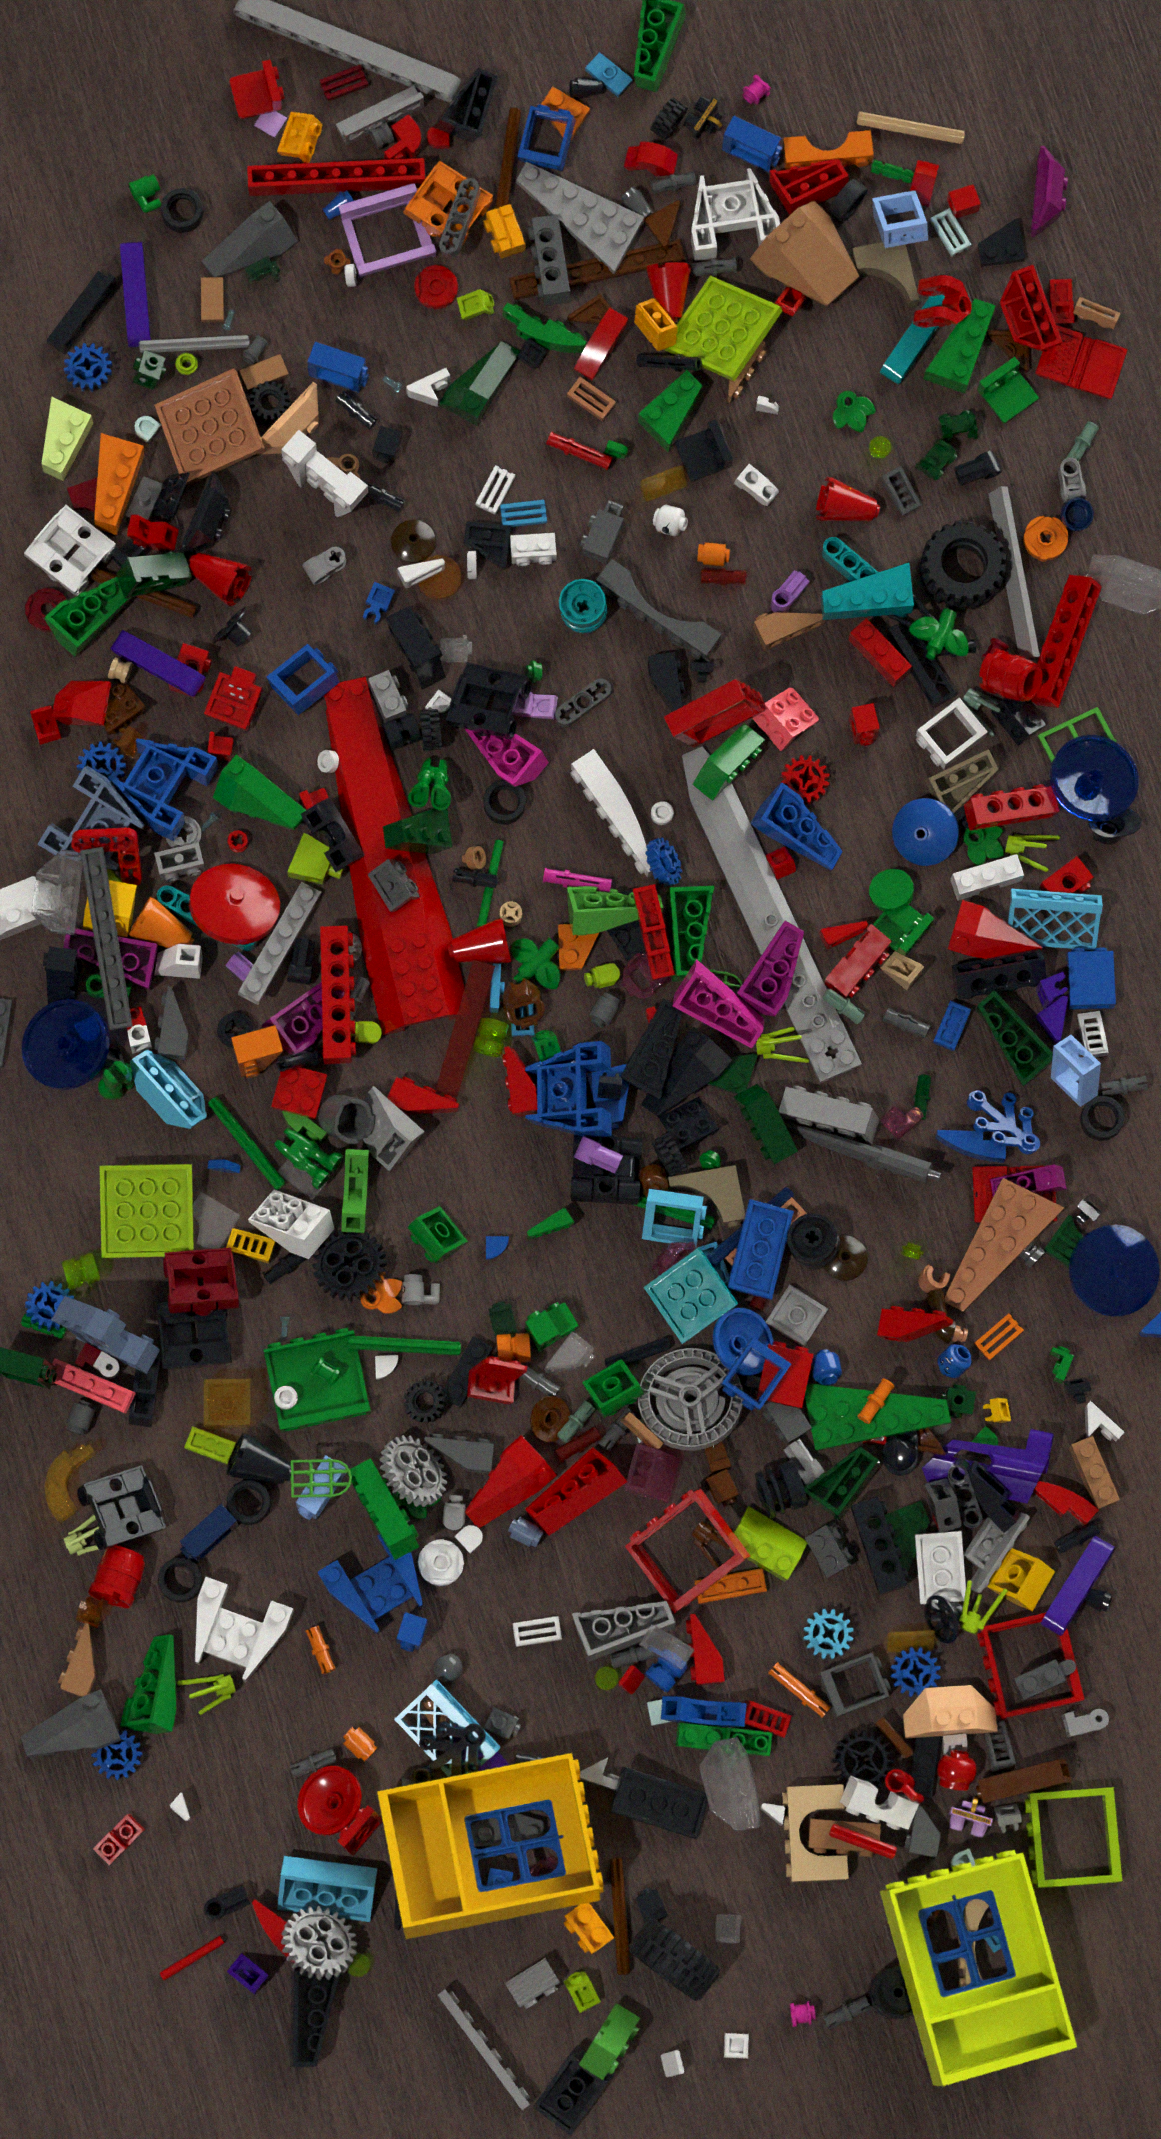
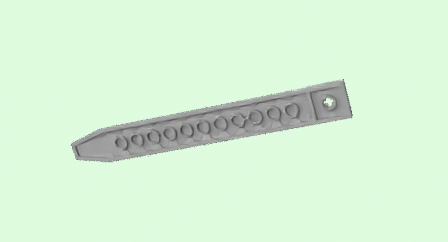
M702 746L682 755L689 799L762 956L784 921L796 927L798 926L732 783L728 784L713 801L692 785L707 758L710 757ZM803 939L788 999L784 1003V1007L795 1027L797 1035L802 1036L800 1039L801 1044L819 1083H823L861 1066L862 1063L836 1008L823 1000V995L827 989ZM828 1048L837 1050L835 1059L825 1055L828 1052Z

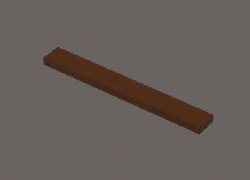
M677 239L669 241L668 249L665 251L660 244L628 250L615 275L609 270V267L597 258L567 264L569 287L572 288L647 271L646 266L658 264V268H660V265H665V263L685 262V256L681 240ZM535 272L509 277L513 300L538 295L537 285L541 284L540 278L536 279ZM550 278V279H548V280H549V281H554V280H556V279Z

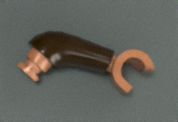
M927 1265L922 1269L918 1278L920 1288L927 1293V1311L929 1314H932L934 1310L942 1311L949 1317L946 1310L944 1293L941 1289L947 1285L950 1274L944 1273L941 1275L938 1283L932 1277L934 1269L932 1266ZM953 1320V1325L935 1331L933 1335L942 1343L948 1344L950 1341H958V1344L963 1345L968 1335V1329L963 1328L961 1330V1327L957 1326L956 1321Z

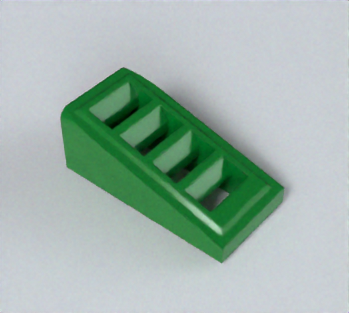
M562 1208L529 1229L526 1236L529 1240L570 1228L574 1226L575 1222L566 1208Z

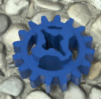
M83 343L82 349L75 346V353L68 352L70 359L64 360V364L67 366L64 368V373L69 374L67 381H73L74 388L80 385L81 391L84 392L86 387H89L90 391L93 392V386L101 389L102 381L108 383L106 375H112V371L109 369L112 367V362L108 360V353L103 354V347H99L96 350L94 343L91 344L90 348H87V345ZM86 365H90V370H86Z
M99 742L96 748L93 744H90L91 750L83 749L85 756L78 757V761L82 763L77 765V770L82 771L89 761L92 769L105 776L111 783L113 778L119 780L118 777H125V773L121 770L126 769V763H122L124 756L118 755V748L111 750V743L103 747L102 742ZM114 761H116L115 772L111 768V765L114 763ZM97 764H105L106 770L102 768L98 769Z
M663 837L650 841L646 845L648 851L645 854L648 856L646 861L650 865L649 870L652 871L654 879L658 878L659 884H664V887L678 883V880L681 879L680 873H682V870L680 868L681 862L677 858L678 853H675L674 846H669V841H664Z
M50 1281L49 1286L41 1282L40 1289L34 1286L33 1294L28 1293L27 1300L29 1301L25 1302V1308L28 1309L26 1316H32L31 1324L38 1322V1329L47 1326V1331L51 1330V1326H55L56 1330H60V1325L51 1319L64 1296L74 1299V1296H68L70 1289L67 1288L63 1291L62 1284L60 1283L55 1287L53 1281ZM39 1297H42V1300L37 1302V1305H35L37 1299Z
M910 1647L908 1654L902 1650L900 1652L902 1658L895 1657L894 1660L897 1665H891L890 1669L895 1671L894 1674L890 1675V1678L897 1680L893 1686L898 1687L900 1685L902 1687L900 1690L901 1694L909 1691L908 1696L910 1698L914 1693L919 1696L929 1686L932 1688L937 1687L934 1680H939L941 1677L936 1674V1671L940 1670L941 1667L934 1666L938 1659H930V1651L923 1654L922 1647L917 1652H914L913 1647ZM917 1657L925 1660L928 1665L924 1666L921 1664ZM908 1659L909 1666L906 1669L900 1670L902 1663ZM913 1665L917 1670H921L918 1679L913 1674L910 1675ZM931 1674L928 1683L923 1686L922 1679L924 1676ZM903 1679L909 1680L913 1687L906 1685Z
M126 1730L120 1735L121 1740H124L121 1744H110L103 1747L107 1751V1758L104 1762L101 1756L103 1748L96 1749L97 1753L91 1754V1757L98 1760L93 1763L94 1767L101 1766L99 1773L103 1774L106 1771L107 1779L115 1775L116 1780L119 1781L122 1774L127 1779L129 1778V1771L136 1773L134 1765H141V1762L137 1760V1757L143 1756L142 1752L137 1751L141 1744H134L133 1741L136 1737L132 1735L128 1738ZM111 1747L116 1751L121 1749V1756L125 1762L117 1758L112 1760L114 1755L109 1748ZM130 1747L133 1752L131 1762L127 1759V1751ZM114 1765H122L124 1767L122 1770H111L110 1768Z

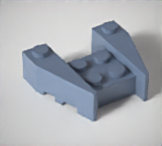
M85 766L73 787L92 799L70 834L52 823L47 827L38 845L55 856L82 862L81 854L74 851L71 846L72 835L77 830L129 828L131 823L142 829L146 824L105 776L89 766ZM100 837L98 841L102 844H107L110 842V839ZM79 839L80 843H85L83 839ZM104 852L106 867L113 870L119 869V864L110 859L113 852Z
M64 1296L51 1319L77 1336L76 1339L104 1351V1353L111 1357H117L128 1366L146 1374L160 1349L153 1345L154 1340L142 1334L141 1337H138L123 1330L126 1324L119 1320L120 1315L110 1309L105 1312Z

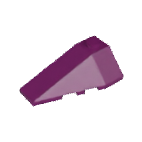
M787 921L783 922L737 992V995L758 1014L776 1017L788 999L804 931Z
M338 971L332 974L335 977L341 976ZM322 982L261 1025L262 1028L276 1025L282 1049L290 1054L302 1052L312 1045L323 1029ZM336 991L332 996L335 999H340L344 996V992Z

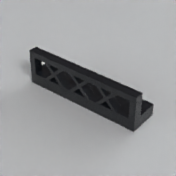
M98 271L47 338V343L65 355L117 286L115 276L110 273L108 276H105Z
M896 624L890 627L887 633L896 650L912 665L910 673L932 708L935 709L956 697V692L936 660L928 659L929 662H925L928 652L925 642L913 636L912 642H908L901 631L909 627L903 624L900 626ZM913 647L923 650L925 653L923 661L918 660L912 650ZM924 666L934 668L936 671L935 680L930 679ZM936 684L946 687L949 694L941 697L936 689Z

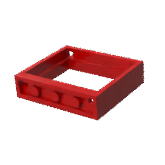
M734 679L664 716V719L673 737L695 748L764 712L765 710L762 706L764 701L759 691L756 692L754 688L751 689L744 682L742 683Z
M691 1489L680 1497L683 1500L678 1505L673 1503L664 1509V1516L660 1519L656 1516L646 1524L648 1528L643 1532L640 1530L635 1532L629 1538L631 1542L625 1545L626 1549L663 1599L667 1601L674 1613L682 1610L751 1556L701 1489L694 1492ZM694 1502H697L735 1555L680 1597L641 1544Z
M1046 1613L984 1626V1629L980 1630V1633L977 1634L979 1646L984 1647L986 1655L982 1656L985 1670L989 1669L991 1676L988 1679V1686L990 1692H994L996 1697L993 1706L996 1716L1000 1715L1001 1720L1085 1700L1076 1666L1075 1671L1066 1676L1071 1693L1070 1697L1007 1711L989 1634L1041 1623ZM1066 1629L1062 1636L1056 1634L1062 1660L1070 1659L1075 1662L1068 1629Z

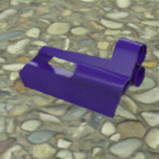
M1031 1429L1026 1450L951 1440L942 1446L946 1455L934 1454L922 1467L927 1482H934L945 1478L949 1482V1468L954 1461L960 1459L953 1457L960 1450H968L986 1454L991 1457V1464H979L1009 1490L1006 1499L1028 1503L1041 1474L1047 1473L1054 1434ZM954 1468V1472L958 1476L965 1475L962 1468Z

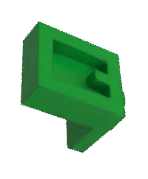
M542 1030L537 1032L536 1036L531 1037L539 1061L543 1062L554 1057V1054L561 1052L557 1037L553 1031Z
M1061 1346L1057 1348L1052 1347L1050 1355L1062 1360L1055 1363L1052 1371L1055 1374L1053 1381L1062 1384L1074 1355H1071L1070 1350Z

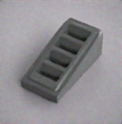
M902 466L879 477L902 516L922 505ZM898 476L899 480L893 483L890 482L889 479ZM902 483L904 487L895 491L893 487ZM907 491L908 495L899 499L898 495ZM912 499L913 502L903 507V502Z
M1006 1721L997 1722V1730H1002V1734L990 1736V1733H984L992 1773L1014 1770L1016 1764ZM1004 1740V1743L992 1745L993 1741ZM1006 1749L1004 1753H994V1751Z

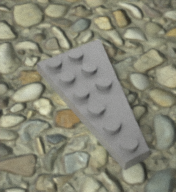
M526 162L516 179V183L535 201L537 200L550 215L558 214L560 224L583 246H586L594 253V256L609 267V270L615 275L644 222V216Z

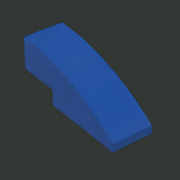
M937 1130L935 1134V1139L969 1157L1004 1163L1006 1159V1146H993L991 1140H983V1133L977 1131Z

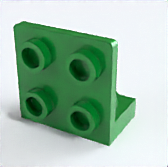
M1013 357L982 379L977 389L1003 423H1007L1039 398L1019 373L1020 362L1016 357Z
M908 904L904 909L897 912L884 911L873 926L892 941L890 948L906 956L932 925L934 918L928 913L925 916L921 915Z

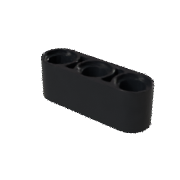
M958 1459L949 1468V1482L957 1497L962 1522L969 1528H976L983 1521L985 1511L979 1503L968 1475L971 1468L970 1463L964 1459ZM954 1468H962L965 1475L958 1476L954 1472ZM961 1490H969L972 1493V1497H964ZM975 1511L978 1513L979 1519H971L968 1512Z

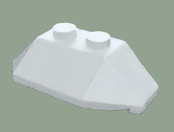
M34 876L0 889V940L72 912L64 890Z

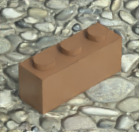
M1093 1436L1071 1444L1069 1447L1070 1453L1092 1504L1099 1510L1116 1504L1120 1500Z
M819 1819L809 1820L807 1848L813 1849L812 1853L826 1854L827 1850H835L836 1855L850 1856V1852H859V1857H873V1852L831 1837L829 1831L833 1824L880 1841L881 1824Z

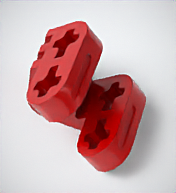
M938 275L919 280L918 294L928 297L944 295L945 297L942 301V306L915 311L913 324L922 328L944 327L945 325L957 324L969 315L972 305L963 282L948 275Z

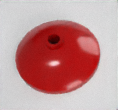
M339 1766L323 1767L317 1770L316 1773L311 1774L304 1782L297 1802L298 1814L304 1826L310 1831L324 1836L337 1834L346 1826H349L355 1819V1815L361 1805L359 1782L350 1771Z

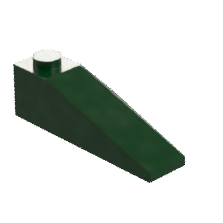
M503 341L499 342L449 385L439 402V406L478 426L517 360L516 356L519 350Z

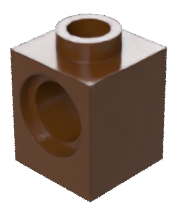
M727 1469L705 1480L717 1506L722 1504L723 1507H727L736 1502L735 1498L738 1497L739 1493Z

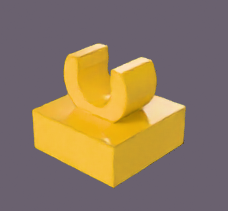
M1006 1398L990 1399V1404L983 1406V1409H991L992 1415L986 1417L985 1421L996 1423L1011 1421L1008 1400Z

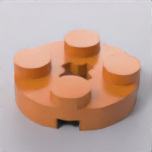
M1036 517L1026 527L1023 536L1024 546L1031 556L1041 562L1056 559L1066 549L1068 542L1067 528L1062 521L1055 517ZM1041 534L1051 535L1050 543H1043L1041 541Z

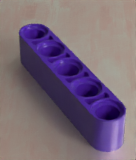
M142 242L120 243L128 347H139L140 341L150 340Z
M124 630L120 632L110 648L111 651L123 659L132 662L134 665L192 697L196 695L206 677L191 667Z
M1097 1536L1093 1537L1041 1622L1042 1626L1059 1636L1063 1635L1112 1556L1115 1546Z

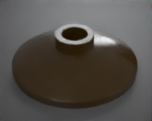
M407 520L399 524L393 531L391 537L392 549L395 555L405 562H422L429 558L435 549V534L425 522ZM411 536H416L417 541L411 542L409 538Z
M838 1236L840 1239V1251L836 1259L829 1266L824 1267V1269L831 1277L837 1280H853L860 1276L866 1268L868 1261L866 1248L858 1239L852 1236ZM847 1253L850 1259L845 1261L841 1258V1255Z

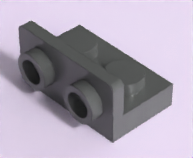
M387 859L367 874L390 912H395L411 899L417 900L420 897L417 893L418 888L416 884L405 873V866L402 862L393 859Z

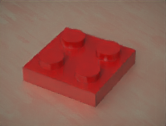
M301 1067L280 1072L271 1108L316 1120L327 1074Z
M367 1805L365 1809L362 1808L356 1813L355 1821L340 1832V1838L337 1842L354 1856L383 1822V1819Z

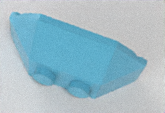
M145 1050L131 1059L130 1064L136 1090L166 1124L191 1129L207 1117L203 1093L174 1061L161 1055L153 1054L149 1050Z

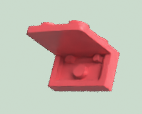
M791 687L762 705L765 711L752 717L780 751L786 749L797 735L819 721V717Z

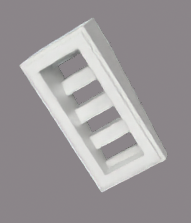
M444 559L402 566L397 568L398 575L404 587L409 588L444 571L445 561Z
M1100 1011L1077 1014L1082 1046L1094 1057L1107 1056L1109 1052ZM1096 1018V1022L1084 1024L1085 1019ZM1086 1028H1098V1031L1086 1032ZM1099 1035V1039L1088 1040L1087 1038L1089 1036ZM1100 1044L1101 1047L1090 1049L1089 1045Z

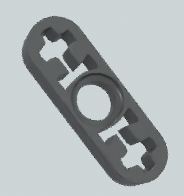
M597 679L559 706L555 712L557 724L562 727H569L605 701L611 694L610 683L605 679ZM597 686H605V694L601 692L596 694L594 698L596 701L594 702L591 695L597 691ZM585 697L589 700L590 704L587 708H580L576 703L577 700ZM573 704L575 711L570 713V720L567 721L565 718L561 720V712L568 713L572 709L570 705Z

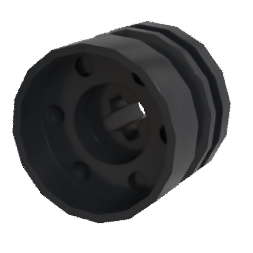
M793 1460L777 1466L779 1476L775 1477L770 1468L765 1470L767 1480H765L761 1471L755 1473L756 1491L761 1505L767 1511L770 1519L777 1516L775 1506H777L781 1515L785 1514L784 1503L786 1502L789 1503L793 1511L808 1506L804 1486Z

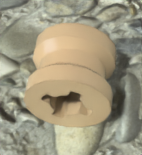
M115 657L110 666L108 678H116L121 683L126 684L131 674L133 663L129 661L122 662L120 658Z
M506 902L500 908V918H502L505 926L515 927L521 922L522 909L516 902Z

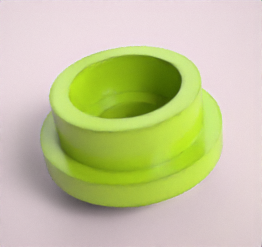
M183 353L176 359V369L179 373L191 375L197 370L198 361L193 354ZM190 362L191 366L185 368L183 367V363Z

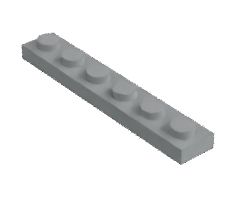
M303 882L300 883L238 991L239 996L259 1005L319 900L321 891Z
M443 1990L439 1993L438 1997L521 2110L529 2106L530 2104L527 2100L531 2097L523 2087L518 2089L513 2081L517 2078L509 2068L503 2069L499 2063L502 2058L494 2048L491 2051L485 2044L488 2039L481 2029L476 2031L471 2023L474 2020L467 2010L462 2012L457 2004L460 2001L453 1991L448 1993L446 1990Z

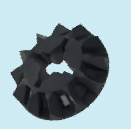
M229 1013L219 1021L217 1035L225 1046L233 1048L231 1037H234V1034L228 1033L232 1030V1022H235L238 1029H244L239 1032V1035L253 1032V1024L244 1014Z

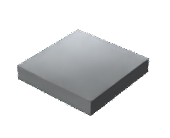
M789 1285L766 1320V1323L769 1327L794 1343L805 1347L828 1311V1308L792 1285Z

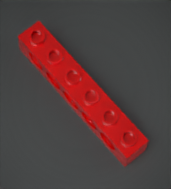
M1069 574L1064 585L1060 602L1057 605L1056 613L1049 627V632L1037 663L1042 670L1043 677L1040 690L1031 699L1036 705L1059 708L1102 588L1092 577Z
M320 926L324 1064L352 1063V1056H356V1043L351 1042V1034H355V1020H351V1012H355V999L350 998V990H354V976L350 977V968H354V957L349 955V946H353V933H349L348 926ZM335 947L343 949V952L339 955L331 953ZM335 969L344 971L340 977L333 976L332 972ZM336 991L344 992V996L340 999H335L332 995ZM336 1013H343L345 1015L341 1021L334 1020L333 1016ZM336 1035H344L346 1037L341 1043H336L333 1040Z

